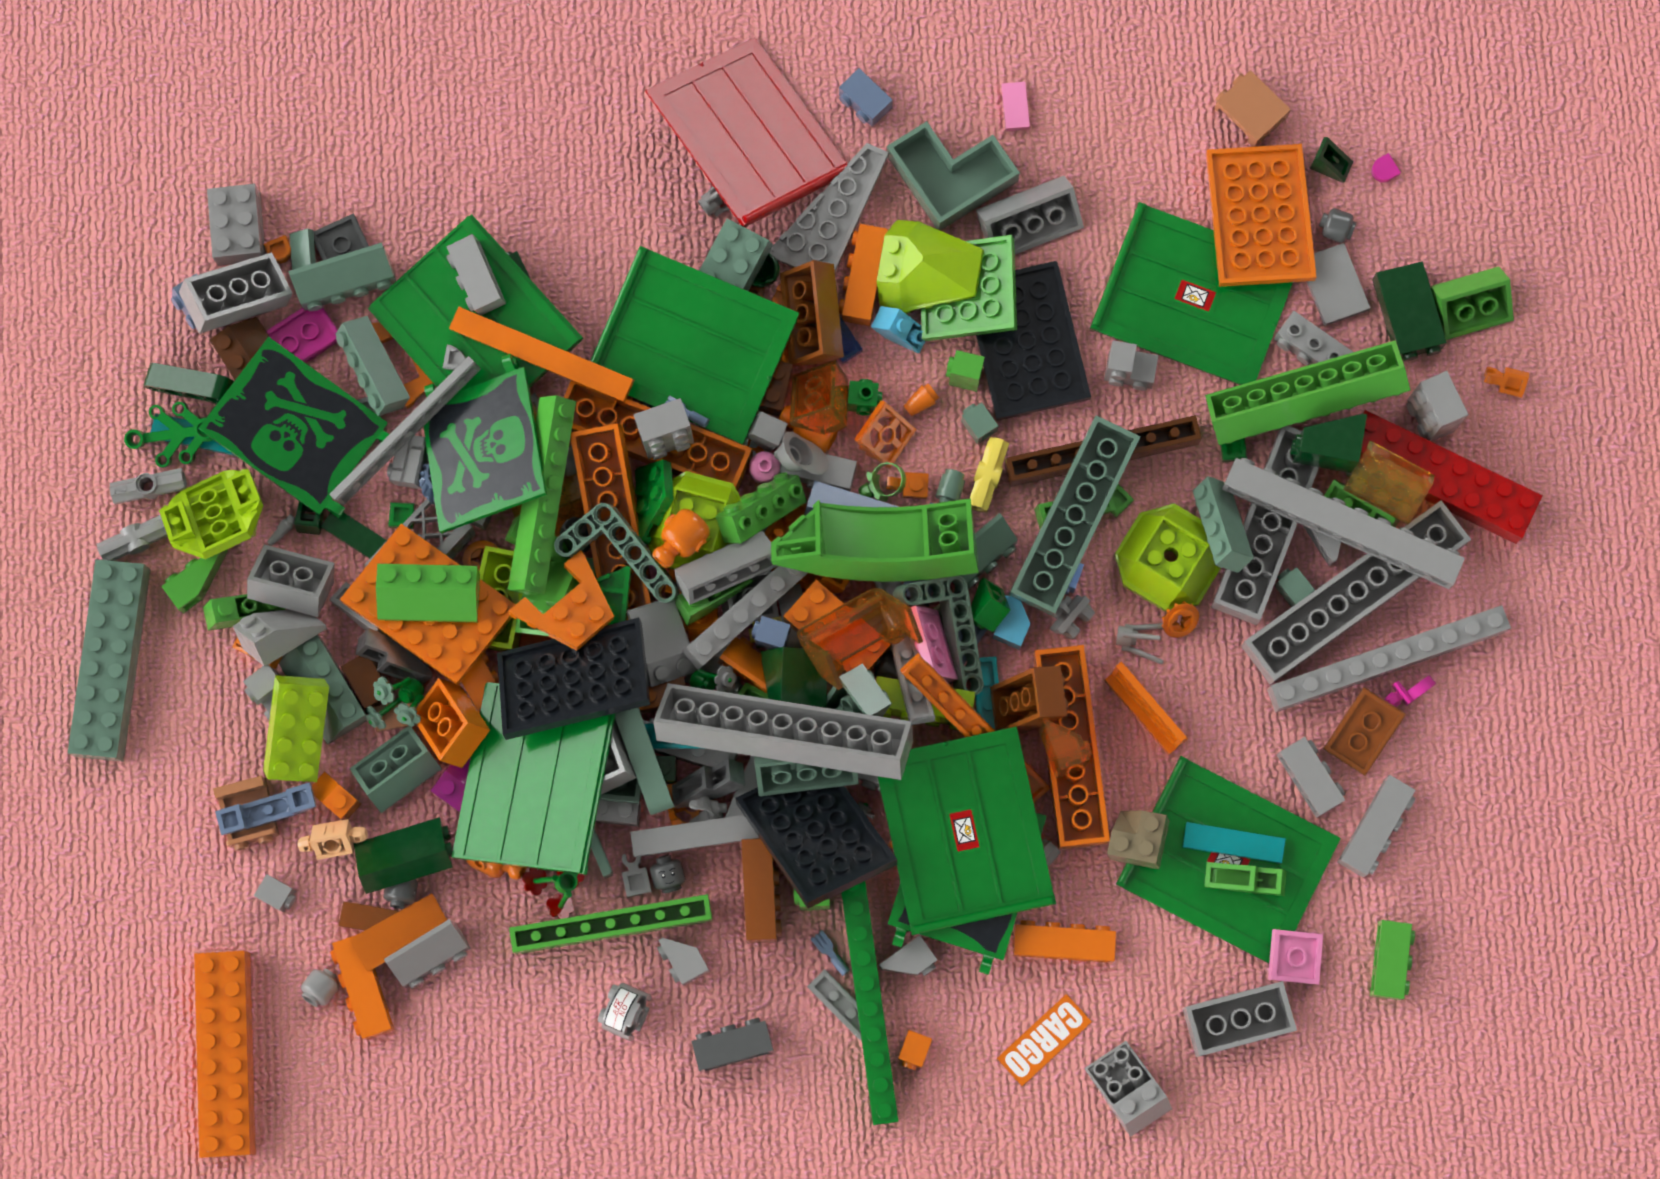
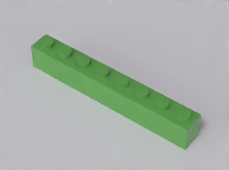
M557 395L539 398L535 425L547 495L522 504L508 590L526 595L545 594L576 401Z
M708 894L510 927L509 931L513 953L522 954L712 922L713 918Z

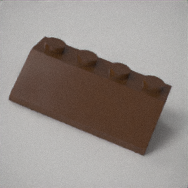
M254 317L228 326L209 340L234 380H236L265 340L270 336L258 317Z

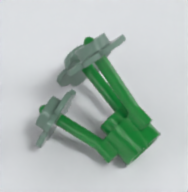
M380 677L378 681L373 683L375 699L381 700L383 705L390 704L380 712H376L372 706L367 707L366 713L368 715L366 719L372 727H378L380 730L385 729L386 724L382 720V716L394 707H396L394 709L395 714H397L396 718L400 723L411 727L420 723L421 717L417 714L415 708L424 699V687L418 680L407 677L402 682L392 685L387 682L385 677ZM400 688L398 692L399 697L394 700L395 696L392 691Z

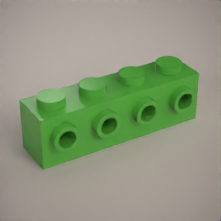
M787 472L779 473L773 477L774 480L759 485L753 493L741 496V500L737 503L725 506L723 508L724 511L716 515L724 543L741 544L806 503L807 500L799 475H788Z

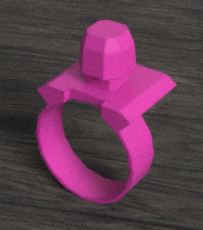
M1428 675L1406 691L1398 680L1391 686L1395 693L1391 692L1384 700L1395 707L1400 705L1402 700L1407 706L1436 683Z

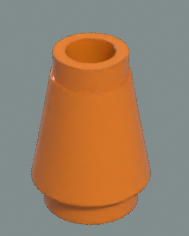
M927 383L925 386L921 385L903 406L912 417L935 405V401L940 397Z

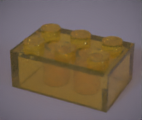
M1369 440L1360 456L1358 465L1348 476L1343 490L1409 525L1433 485L1435 475Z

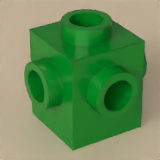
M870 379L850 380L846 411L856 412V414L862 416L871 415L879 402L882 401V392L878 391L879 383H873Z

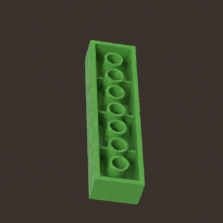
M1395 340L1205 396L1217 441L1221 445L1246 437L1257 436L1267 431L1278 430L1295 423H1303L1316 417L1327 416L1344 409H1352L1355 406L1376 402L1379 399L1393 395L1397 396L1411 390L1405 366Z

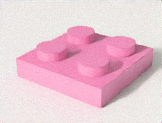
M1272 929L1268 979L1319 985L1323 934Z

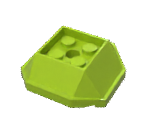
M241 469V471L224 470L180 491L159 512L169 542L173 548L208 559L256 535L258 519L264 505L249 469Z
M685 471L672 479L674 500L665 512L660 525L653 524L649 531L651 541L648 547L653 553L655 548L664 544L661 533L665 527L664 522L671 514L676 515L682 509H690L698 514L709 526L710 534L706 540L707 543L701 546L698 553L695 552L688 558L677 555L673 565L669 567L670 569L675 570L685 563H690L729 544H734L724 543L716 519V515L724 511L723 508L741 500L733 483Z
M1175 503L1141 512L1114 554L1123 587L1164 612H1167V609L1171 610L1175 603L1180 605L1183 601L1198 606L1221 569L1219 566H1216L1201 519ZM1167 551L1175 553L1177 560L1173 562L1167 561L1164 553Z

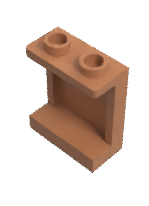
M1250 70L1245 76L1240 74L1233 81L1232 84L1234 86L1228 91L1224 89L1216 97L1215 100L1217 102L1214 109L1217 112L1222 110L1249 137L1248 143L1252 147H1256L1288 118L1291 109Z
M263 776L213 788L214 796L219 801L220 810L270 796L266 778ZM277 822L227 834V847L239 851L249 848L250 843L257 841L259 844L274 841L273 837L279 836Z

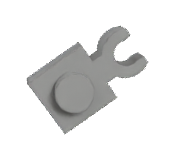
M623 854L622 862L629 870L622 872L627 898L651 893L647 868L639 869L641 856L636 857V860L630 863L627 861L626 854Z

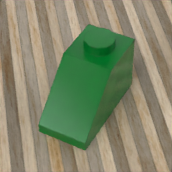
M983 577L980 580L971 605L973 621L980 629L984 630L986 628L994 632L1010 612V607L1003 589Z

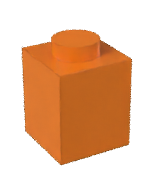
M908 1030L898 1060L903 1061L901 1066L914 1071L917 1067L922 1068L932 1038Z

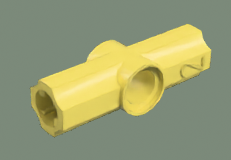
M990 437L987 442L983 459L979 462L974 477L975 483L970 495L973 510L987 513L994 489H997L1003 471L1002 465L1009 443L1003 439Z

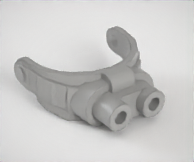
M707 796L691 800L689 803L691 809L704 811L691 819L689 823L723 818V813L727 812V804L718 803L717 800H710Z

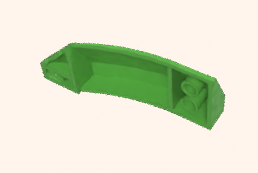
M971 498L905 507L845 506L820 503V500H818L813 505V510L806 516L801 515L789 526V531L782 538L778 536L771 542V562L773 565L830 578L877 582L931 580L979 573Z

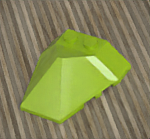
M896 220L884 236L877 276L880 307L897 308L908 314L913 310L932 308L933 305L945 302L948 304L976 297L984 250L922 222Z

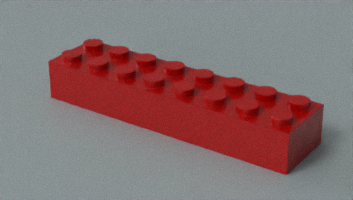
M1364 410L1362 414H1366L1367 419L1359 464L1368 473L1434 505L1442 501L1451 513L1515 544L1524 537L1543 495Z

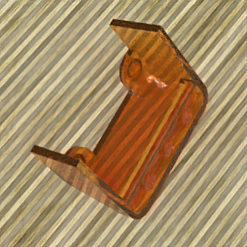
M881 588L870 589L805 625L797 632L801 646L820 676L838 690L843 688L839 679L844 671L842 662L881 639L887 643L897 644L908 636L919 644L923 642L912 609Z

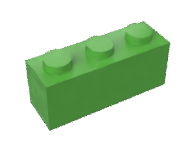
M1388 920L1378 921L1370 996L1403 1000L1404 995H1408L1410 981L1406 980L1407 970H1411L1412 955H1409L1410 945L1413 946L1415 940V931L1412 930V924Z

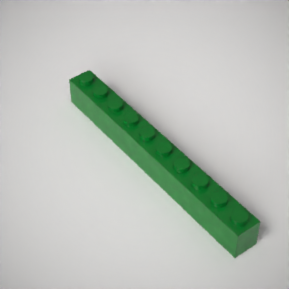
M864 881L841 892L872 1121L873 1125L898 1122V1114L866 883Z

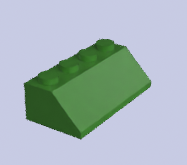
M377 564V619L478 622L480 590L478 567Z

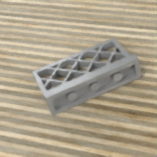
M426 499L403 525L409 528L412 524L422 523V534L417 535L424 540L440 538V545L437 549L453 560L476 535L473 526L467 524L454 529L452 532L426 534V523L438 522L437 517L425 518V510L431 505V502ZM378 551L364 564L365 567L369 564V562L373 559V557L378 553Z

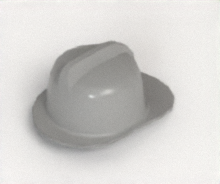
M794 432L784 434L783 443L774 452V457L780 461L786 470L790 472L805 470L814 475H823L827 472V457L817 445Z

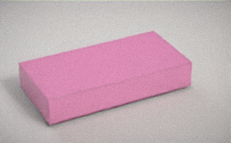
M1002 83L1006 131L1030 129L1026 83Z

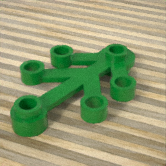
M185 402L174 403L172 412L176 416L184 417L193 427L184 428L167 415L161 405H153L149 408V416L152 419L159 420L170 430L143 433L140 430L133 429L129 430L124 436L126 446L131 449H140L145 443L171 440L163 452L155 457V463L159 467L170 466L172 462L171 457L186 437H194L186 450H182L179 453V461L183 464L193 463L195 453L203 442H210L213 439L198 429L206 418L200 419L192 413ZM180 404L184 407L182 413L177 411V407ZM155 408L160 409V415L158 417H156L153 413ZM135 435L140 437L138 444H135L133 441ZM185 453L190 454V460L187 462L183 458ZM162 456L167 458V462L164 465L160 462Z

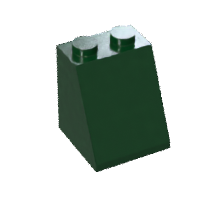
M1359 414L1304 427L1302 432L1297 434L1295 440L1292 441L1290 454L1294 455L1293 463L1352 473L1360 461L1367 415Z
M781 647L761 652L768 699L826 708L828 651Z

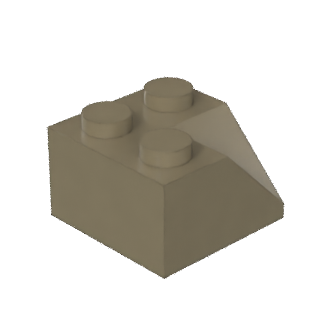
M1143 810L1120 811L1112 829L1107 851L1110 860L1160 869L1170 822L1167 815Z

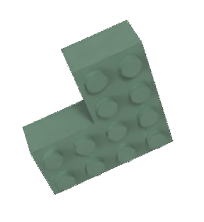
M926 121L887 146V152H889L888 159L936 229L940 231L1016 184L1019 180L1020 172L994 135H991L953 159Z

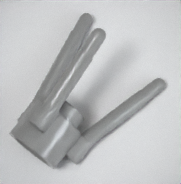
M713 186L707 193L701 196L702 198L698 203L708 216L714 213L718 217L730 209L727 205L720 208L723 202Z
M1163 623L1125 624V626H1119L1116 645L1122 646V651L1132 652L1151 661L1163 664L1164 661L1131 647V645H1136L1137 639L1161 640L1159 635L1142 634L1136 630L1163 629L1161 626Z

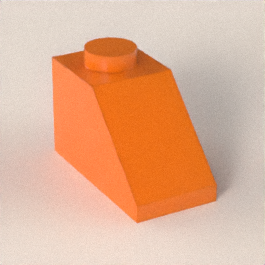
M325 771L317 779V782L312 785L314 796L341 820L349 819L362 804Z

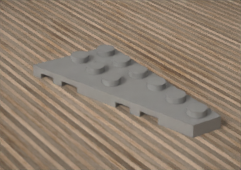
M866 143L844 170L830 182L831 184L801 213L793 225L779 237V240L772 246L769 253L776 257L777 261L792 268L816 260L834 264L836 272L889 156V152Z

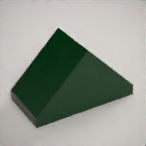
M1324 137L1310 169L1339 182H1345L1354 161L1328 137Z

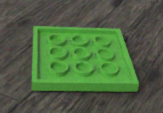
M1012 235L966 241L984 250L976 297L948 304L945 302L933 305L932 308L928 309L921 308L922 340L933 341L1017 330L1014 237Z

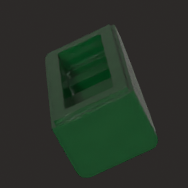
M299 501L294 522L296 531L298 533L320 535L324 510L320 515L317 513L315 515L305 514V511H314Z

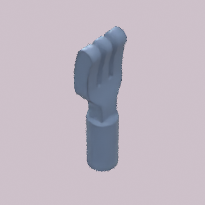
M669 396V397H668V400L666 401V403L671 402V401L676 400V399L673 398V397H671V396ZM683 403L688 419L706 428L709 419L695 411L687 410L686 405Z
M823 930L810 939L822 954H826L831 958L832 964L842 976L850 971L840 956L834 953L833 943Z

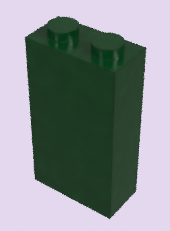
M1423 261L1377 272L1372 281L1390 342L1396 340L1401 358L1406 362L1418 358L1420 354L1427 353V356H1432L1440 353L1447 342Z
M440 817L367 839L364 842L354 843L358 876L365 893H372L453 868L451 860L453 846L451 842H448L452 840L448 825L443 826Z

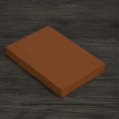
M1363 687L1323 749L1366 776L1406 713Z

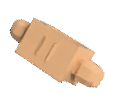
M349 819L312 826L311 836L301 837L298 840V848L302 852H312L314 850L317 860L353 854L354 843L366 841L368 839V832L364 827H353L352 829Z

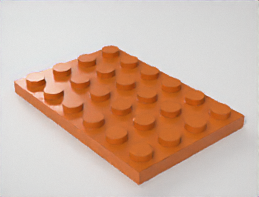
M1302 144L1207 149L1206 161L1219 287L1315 281L1317 276Z
M400 524L343 594L340 601L456 685H459L512 617L508 611L516 604L480 579L478 622L378 620L376 602L377 564L459 565L409 528Z

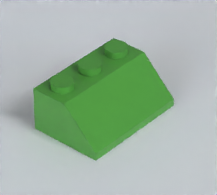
M1499 266L1431 286L1446 340L1514 321L1510 279Z

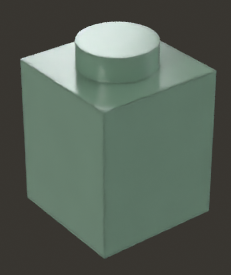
M982 402L977 406L972 404L963 411L964 414L962 415L961 422L977 445L997 432L998 424Z
M1297 567L1292 571L1287 568L1277 576L1279 581L1275 584V588L1291 607L1315 591Z

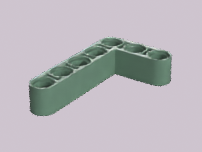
M600 503L555 540L554 549L556 553L563 557H573L604 533L658 601L672 603L676 601L677 596L680 594V590L673 578L653 558V553L618 509L611 504ZM604 508H608L611 512V516L607 521H603L600 517L601 511ZM588 523L592 527V532L588 537H584L581 529ZM623 527L626 530V537L619 541L616 538V530ZM570 539L573 547L570 552L566 553L562 545L565 540ZM638 546L642 554L639 559L634 560L631 556V550ZM651 565L657 569V575L653 579H649L646 575V570ZM665 585H669L672 588V595L668 599H665L661 592Z
M952 576L897 586L893 591V599L899 606L905 607L939 601L944 633L958 680L953 681L954 689L973 691L975 695H978L983 689L984 682L966 580L961 576ZM951 582L955 585L954 593L950 590ZM929 585L932 587L933 594L931 597L927 592ZM906 589H908L911 594L909 601L905 597ZM955 606L959 610L958 617H956L954 614ZM959 631L963 634L962 641L958 639ZM963 655H965L967 658V664L965 666L962 663ZM968 679L971 683L970 690H968L966 687V681Z
M640 708L618 712L615 715V719L650 815L673 808L674 804L642 719Z

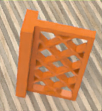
M1122 661L1117 664L1112 674L1104 680L1105 683L1169 756L1188 738Z

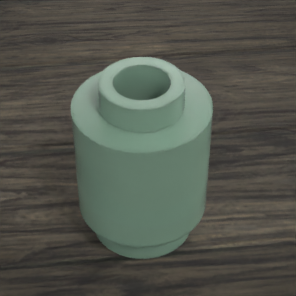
M946 469L945 474L941 476L935 496L939 499V503L960 500L965 484L964 474L957 470Z

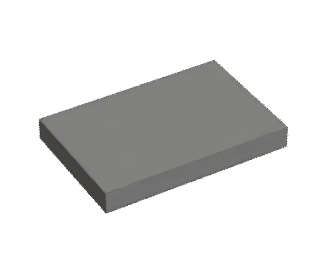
M1342 243L1314 253L1317 278L1315 281L1306 282L1324 326L1369 311V303L1345 244Z

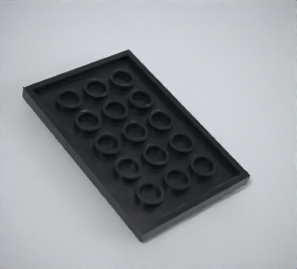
M1057 261L1015 270L1017 330L976 335L980 355L985 357L983 367L996 421L1091 399Z
M639 617L605 626L577 651L555 639H550L497 653L502 734L506 740L651 705L643 627Z
M845 786L759 796L757 787L735 798L737 806L808 909L897 865V858Z

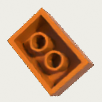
M441 678L437 679L416 708L417 714L421 717V721L417 726L438 759L457 767L463 768L490 731L462 686Z

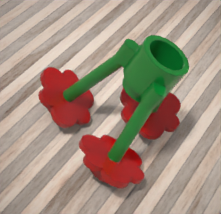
M530 868L529 872H524L522 875V881L525 883L524 889L527 892L531 891L532 895H540L542 889L547 887V882H553L557 891L560 892L556 893L553 898H549L546 902L547 908L550 909V916H557L558 919L568 918L569 914L574 912V907L571 905L573 902L571 891L578 887L579 882L584 880L583 874L556 871L558 876L546 877V872L543 869L537 870L535 868Z

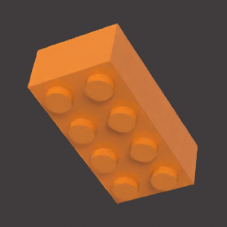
M818 580L811 584L783 616V621L791 624V628L816 650L828 651V660L844 674L862 663L867 670L871 671L891 646L888 641Z

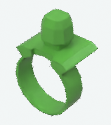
M881 463L875 467L873 472L867 471L866 476L870 483H865L858 491L860 495L870 498L875 497L877 500L887 502L888 497L897 496L904 489L906 484L905 472L897 464ZM891 464L899 470L901 484L893 494L885 495L880 489V475L877 473L883 466Z

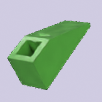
M228 549L208 559H193L186 564V569L179 574L174 573L165 580L166 583L161 587L183 614L204 599Z
M750 578L689 605L681 593L677 596L675 604L680 616L688 626L711 613L751 584L753 580Z
M247 594L210 599L203 607L208 631L233 627L243 617L250 616L253 613L286 610L282 607L247 599Z

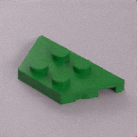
M664 459L635 470L636 512L638 513L639 537L647 545L651 541L649 531L653 524L660 525L665 512L674 500L671 462Z
M631 566L623 567V569L605 574L596 579L614 615V620L608 625L627 620L632 574Z

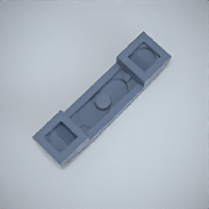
M309 782L243 805L237 804L217 810L215 813L221 835H227L280 821L313 809L317 805L311 783Z

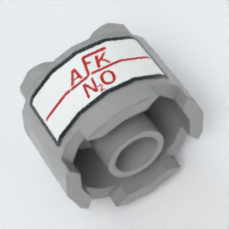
M621 983L619 986L614 984L608 993L610 1000L607 1007L602 1008L599 1013L598 1022L602 1023L603 1030L632 1041L634 1040L632 1035L634 1030L640 1031L650 1009L646 1007V1002L650 1001L652 997L650 994L628 984Z

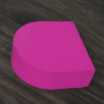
M1389 153L1378 158L1371 168L1372 176L1379 182H1388L1401 174Z

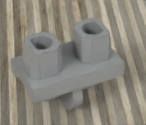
M1076 595L1073 600L1066 596L1053 616L1057 620L1050 629L1054 633L1074 639L1080 632V629L1073 621L1079 617L1083 622H1087L1095 614L1088 604L1090 600L1086 596Z

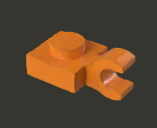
M1486 367L1484 373V382L1499 385L1498 392L1523 397L1529 380V372L1505 367L1504 373L1496 368Z
M905 472L906 484L902 490L903 498L927 499L929 474ZM887 477L886 490H898L901 478Z

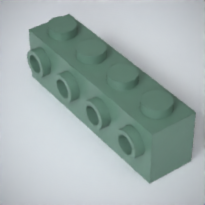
M368 316L343 322L335 334L338 345L343 348L349 366L354 369L360 387L364 389L368 396L370 406L375 410L377 416L403 409L410 396Z
M1207 476L1193 490V495L1205 529L1207 541L1211 548L1213 560L1216 566L1239 573L1254 559L1233 494L1222 490L1225 482Z

